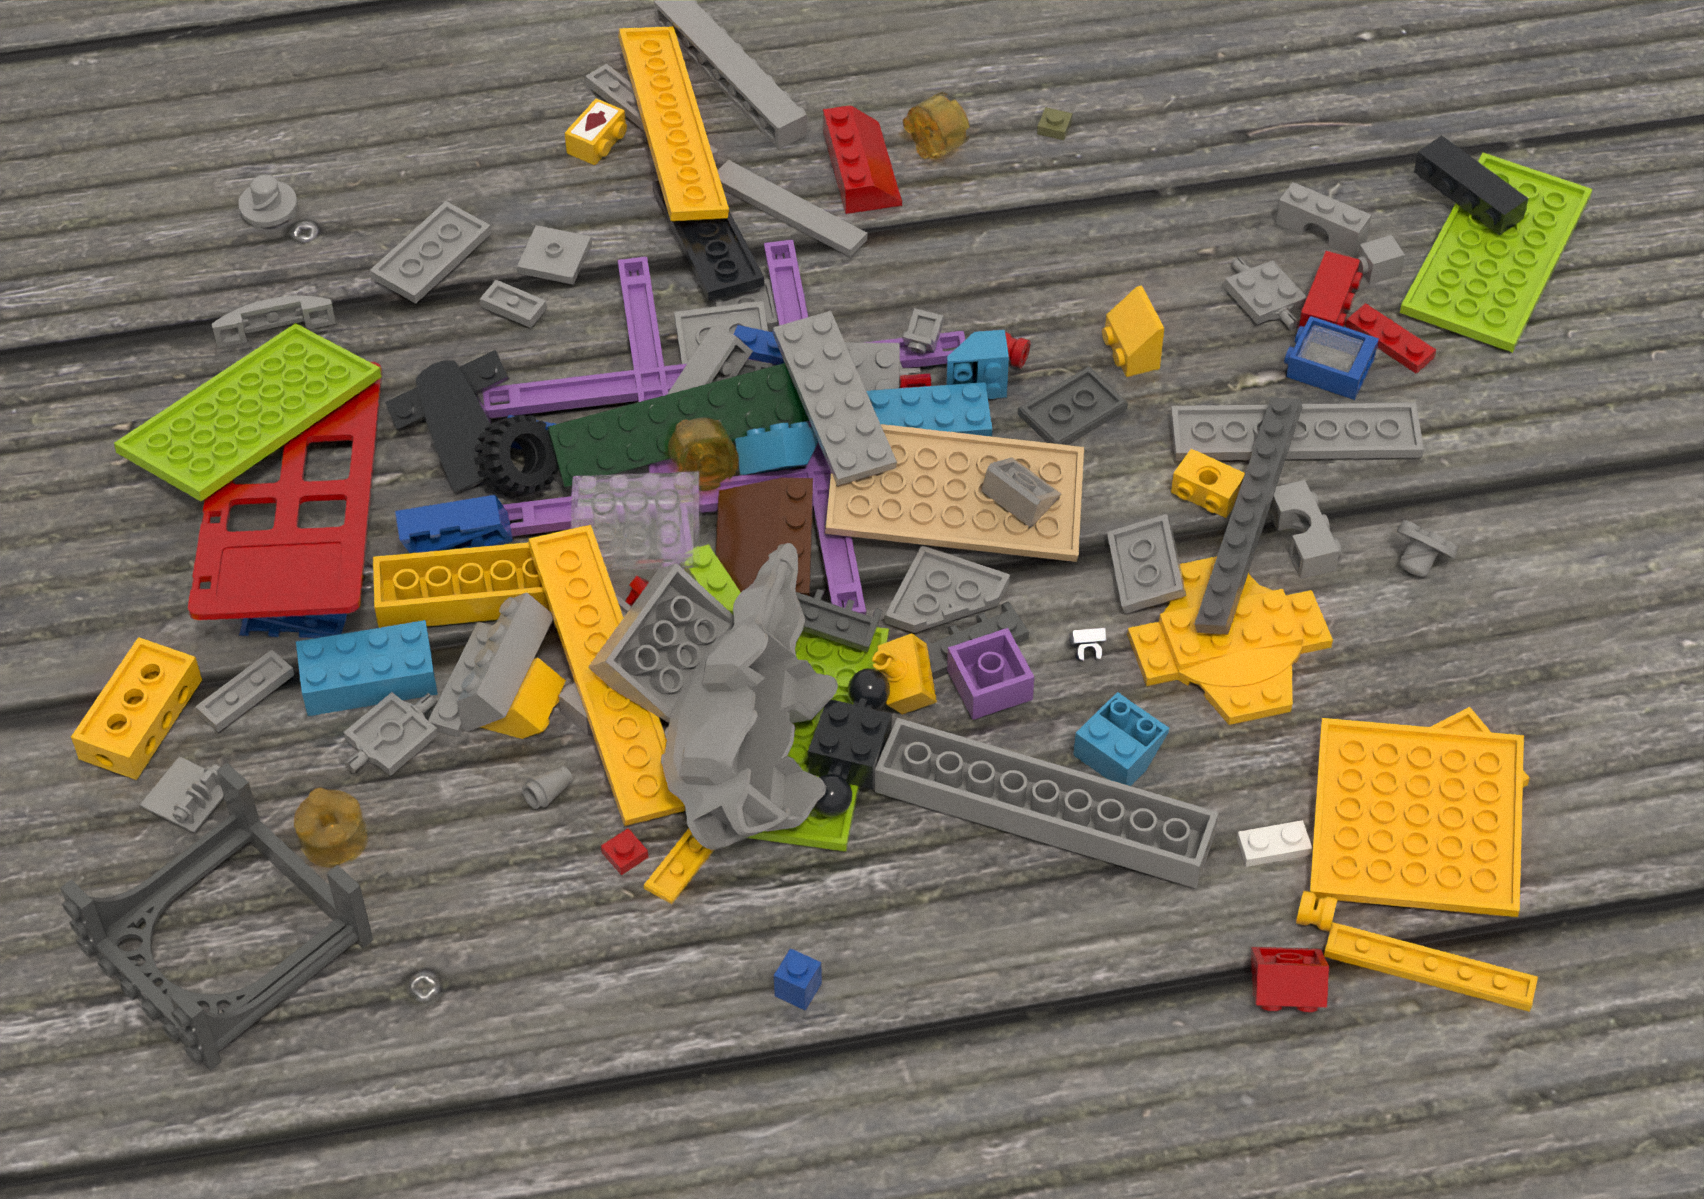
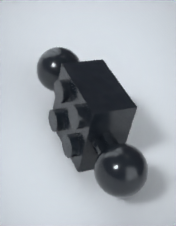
M863 669L852 676L848 684V695L853 704L830 699L824 706L808 750V773L819 776L826 785L825 794L817 801L813 808L822 816L836 817L843 814L849 808L852 802V789L849 784L872 790L875 785V768L891 733L892 724L891 713L876 710L886 703L890 695L889 682L885 675L878 670Z

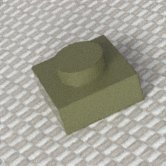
M1045 107L1037 126V134L1065 140L1072 123L1073 113Z

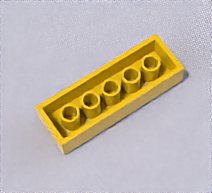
M528 542L373 557L374 608L379 628L426 620L427 626L498 620L501 614L499 609L504 601L509 597L514 598L526 592L550 611Z

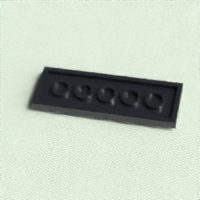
M652 182L653 192L708 301L765 286L764 276L730 211L728 218L670 221L660 182Z

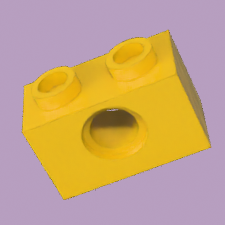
M1190 449L1173 473L1171 493L1183 500L1199 505L1211 513L1227 518L1234 508L1245 473Z

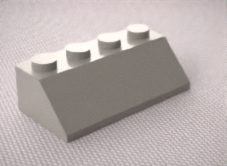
M527 592L514 598L509 597L499 609L501 614L497 622L489 629L487 633L488 640L484 648L476 655L474 659L475 666L471 674L464 679L461 685L463 690L457 700L462 729L466 732L506 717L553 620L552 613Z

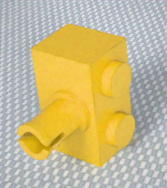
M911 633L878 645V651L874 654L872 662H875L873 667L883 673L889 682L890 695L886 701L888 706L903 715L937 703L928 648L924 641Z

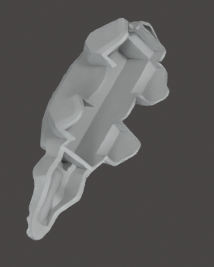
M791 543L778 545L777 550L768 555L769 560L760 568L753 584L738 595L733 604L735 623L733 628L714 641L688 678L670 715L669 727L665 729L667 742L665 753L661 756V763L668 789L684 803L687 825L694 838L702 846L710 850L721 849L763 831H774L799 826L808 817L817 801L825 794L826 785L823 780L803 771L793 758L787 756L794 741L795 726L793 723L812 720L835 695L838 687L837 680L834 677L817 674L807 660H798L796 657V641L802 633L805 618L795 592L798 574V554L796 548Z

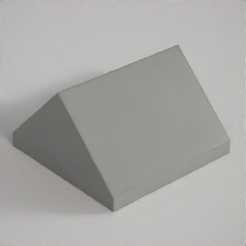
M1012 457L990 463L986 470L982 487L983 493L1029 527H1032L1061 495L1060 492Z

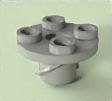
M262 174L256 176L250 181V187L239 198L241 216L248 223L252 224V227L256 230L279 225L296 217L298 203L294 190L289 185L277 181L272 175Z
M1403 519L1397 532L1410 539L1403 556L1400 557V565L1404 570L1413 575L1424 577L1430 572L1438 553L1452 559L1455 558L1459 546L1432 531L1427 532L1420 529L1421 527Z

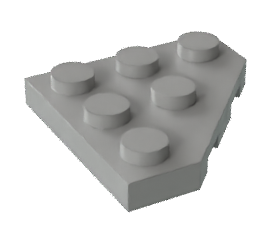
M921 545L885 614V623L916 633L999 605L1010 583V574Z

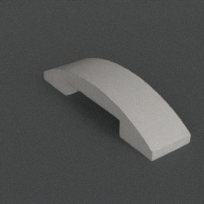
M285 296L266 299L240 307L212 323L217 348L246 343V333L299 322H305L306 329L309 330L333 325L336 322L331 299L315 296Z

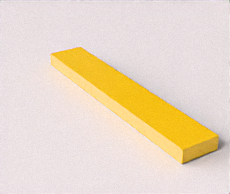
M688 828L645 882L644 889L673 904L714 850L702 846Z
M1332 922L1324 957L1528 1012H1530L1538 980V976Z

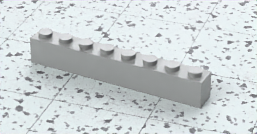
M696 0L654 1L656 23L660 27L674 26L680 48L778 149L807 136L808 117L802 107H798L791 100L789 94L786 91H782L775 84L772 76L767 75L759 67L757 61L751 59L744 52L742 46L739 43H735L729 37L727 31L723 27L720 28L710 13L705 12Z

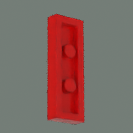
M1366 303L1346 320V328L1379 338L1377 348L1415 374L1435 358V348Z

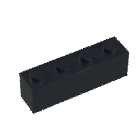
M1442 135L1418 151L1414 173L1498 235L1503 234L1524 219L1528 198Z

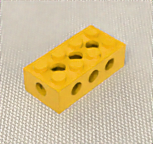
M138 637L71 736L78 759L137 780L202 681L196 657Z

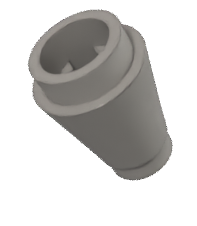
M560 766L527 779L526 784L522 787V794L532 808H545L573 782L572 775L565 766Z

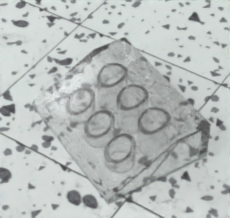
M696 471L573 476L571 529L591 525L607 571L661 569L677 563L681 568L699 567L702 526L700 473Z

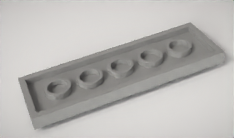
M824 312L773 327V336L836 485H842L895 469L897 465L895 456L832 312Z

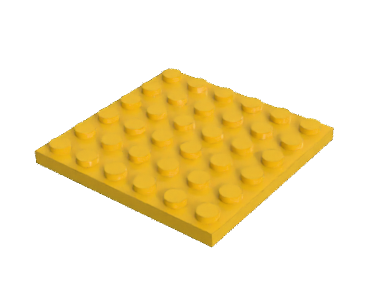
M1322 718L1310 892H1313L1316 897L1325 898L1329 896L1337 898V901L1518 917L1520 911L1524 735Z

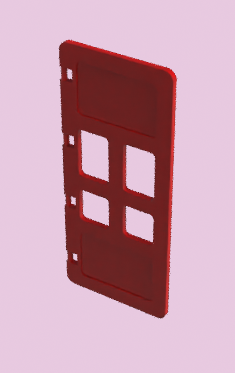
M371 362L372 364H374V365L380 367V369H381V376H382V368H381V365L378 364V363H376V362ZM382 377L284 444L281 474L278 482L237 485L234 484L235 479H233L204 499L203 518L200 525L192 576L193 582L188 601V611L191 618L195 620L347 614L356 611L360 607ZM353 441L350 473L347 479L327 481L303 480L309 443ZM347 501L345 521L342 526L298 528L300 505L303 502ZM276 504L275 520L272 529L227 531L232 506ZM211 517H221L220 523H210ZM201 582H211L210 589H200Z

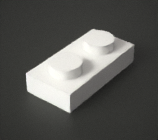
M1303 820L1239 831L1237 833V842L1245 867L1311 856L1312 845Z

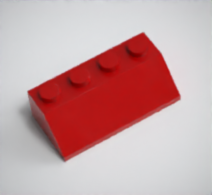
M851 105L823 109V135L845 214L902 206V199L879 122Z

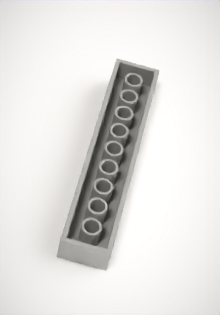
M901 718L896 719L875 768L876 793L1193 888H1197L1216 833L1219 814L1217 811Z

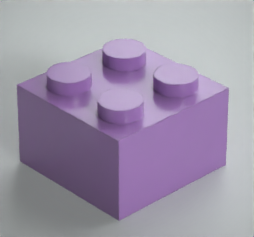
M1008 628L948 647L947 671L972 720L1033 700L1034 675Z

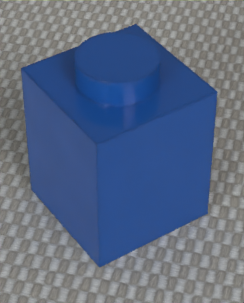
M791 948L774 974L775 997L805 1011L822 984L821 962Z

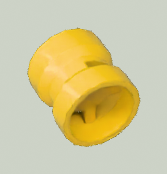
M1304 890L1296 924L1302 926L1313 924L1317 925L1319 930L1330 932L1337 898L1329 896L1319 898L1313 892Z

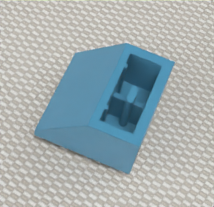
M1005 330L973 332L947 356L946 385L985 382L988 399L1006 398L1009 354Z
M808 422L790 424V428L788 423L770 425V431L765 432V428L747 430V436L735 439L740 476L807 465L818 443L813 428L809 427Z
M1117 692L1075 733L1073 755L1106 779L1131 786L1149 767L1169 733V727Z

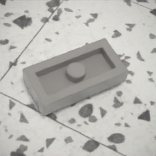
M495 280L480 298L481 307L530 328L547 309L546 300L498 280Z

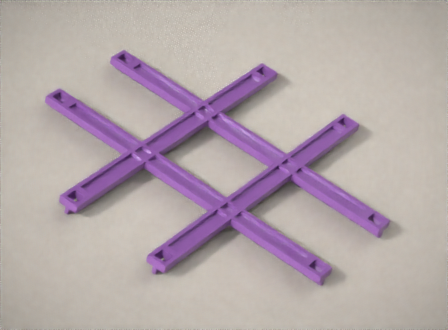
M793 240L764 243L765 258L778 326L807 318L808 313ZM647 257L618 260L634 370L495 386L483 392L484 407L490 418L631 401L641 402L668 394L687 364L664 366ZM964 331L940 333L935 352L926 351L925 354L909 350L902 338L864 343H900V362L902 368H914L947 364V356L954 350L943 351V349L958 347L965 341ZM509 401L508 404H500V405H492V406H491V403ZM819 442L805 468L683 483L679 457H674L648 464L651 487L503 505L508 512L509 520L523 519V522L510 523L512 536L573 529L587 525L599 526L656 518L663 568L677 563L683 569L680 564V555L693 550L688 514L718 511L719 490L777 478H813V512L830 602L845 608L848 599L853 600L855 603L852 611L866 615L852 537L825 534L831 470Z

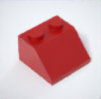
M1251 947L1252 988L1256 1005H1261L1262 1009L1268 1011L1282 1010L1283 1006L1296 1007L1297 1010L1303 1012H1315L1318 1010V1007L1327 1008L1329 965L1321 949Z

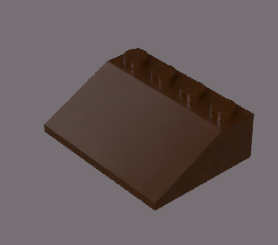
M777 478L719 490L716 556L740 592L753 584L760 568L769 560L768 555L777 550L778 545L791 543L796 548L798 554V574L795 592L810 596L813 478Z

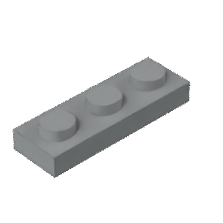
M271 649L196 705L197 714L214 730L220 732L293 677V667Z

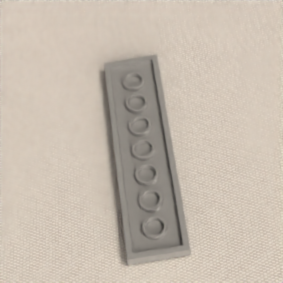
M1416 402L1302 404L1303 408L1286 459L1422 457L1424 447ZM1268 405L1171 406L1175 461H1182L1190 449L1196 450L1215 460H1250Z

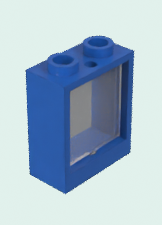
M1310 316L1305 327L1300 326L1297 331L1295 347L1290 346L1284 360V363L1288 364L1286 377L1355 400L1375 360L1379 338Z

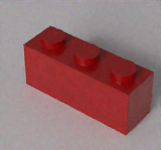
M1325 251L1301 311L1299 327H1305L1310 316L1344 327L1347 317L1344 311L1351 310L1355 296L1352 290L1359 289L1363 273L1358 272L1359 259Z

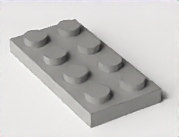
M445 201L370 269L371 279L408 300L417 303L492 233L491 225Z

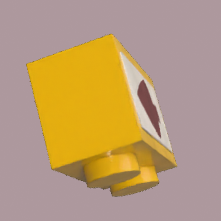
M596 98L565 132L567 154L596 165L602 157L608 155L611 147L624 137L627 131L625 110Z

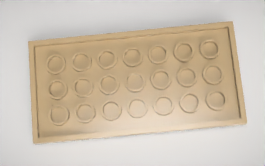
M881 424L897 461L896 468L838 486L832 473L830 475L825 534L1077 562L1079 555L1084 447ZM1012 457L1060 492L1061 495L1032 527H1029L982 492L986 470L990 463Z

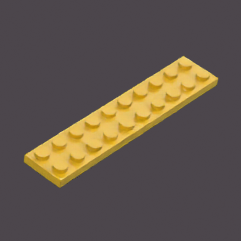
M674 26L619 28V42L670 221L728 218L729 207Z
M591 525L529 538L528 546L624 826L686 811L684 803L668 789L661 763V756L665 753L667 739L659 717L613 690L588 668L624 618Z

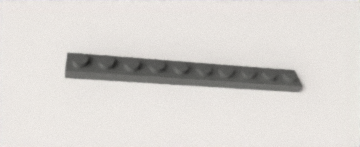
M1271 398L1194 623L1197 633L1227 635L1229 633L1303 408L1301 399Z

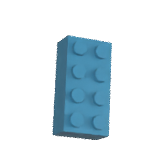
M985 382L866 391L880 424L992 437V422Z
M426 620L296 641L301 690L307 716L377 705L391 692L401 700L421 698L427 693L430 696L438 695Z

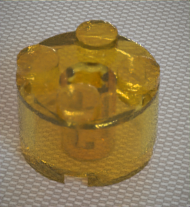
M938 92L912 107L908 111L907 117L903 119L905 130L911 134L918 154L924 159L928 157L939 159L969 140L970 135L966 136V129L970 128L968 118L961 105L955 99L950 101L944 97L948 95L945 92Z
M697 418L690 421L683 420L676 425L675 432L669 441L668 453L677 473L687 486L697 491H710L720 487V482L727 477L730 480L738 468L739 454L722 423L710 418Z
M317 788L310 792L309 797L299 805L295 812L294 828L301 849L308 860L315 865L333 868L336 865L340 866L339 864L348 860L351 862L357 859L364 851L368 841L367 829L359 802L350 794L340 790Z

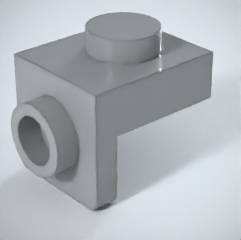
M914 308L908 331L904 332L902 336L908 349L920 354H925L926 351L935 352L945 319L944 316Z

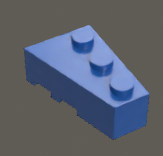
M496 495L395 511L399 539L409 553L504 545L513 541L508 512Z

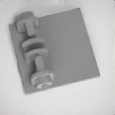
M179 756L141 802L140 807L195 834L224 798L216 771L220 767L212 764L211 767L202 768Z

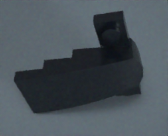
M496 350L462 366H459L455 360H444L434 363L424 369L415 379L416 388L385 402L399 432L426 419L436 450L455 494L462 493L486 480L485 477H479L477 473L480 467L479 464L475 465L474 458L478 457V453L474 449L476 444L481 443L478 440L480 433L486 432L485 428L492 424L478 394L509 380V376Z

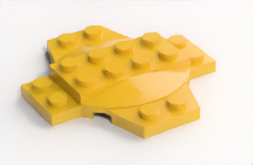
M1217 556L1180 564L1187 596L1169 601V606L1160 614L1159 622L1128 628L1127 636L1146 686L1179 680L1187 686L1190 682L1197 684L1205 691L1204 697L1228 725L1291 712L1293 705L1292 665L1297 663L1301 654L1332 648L1333 643L1332 636L1312 590L1285 595L1283 589L1271 590L1259 585L1248 573L1228 635L1197 633L1194 623Z

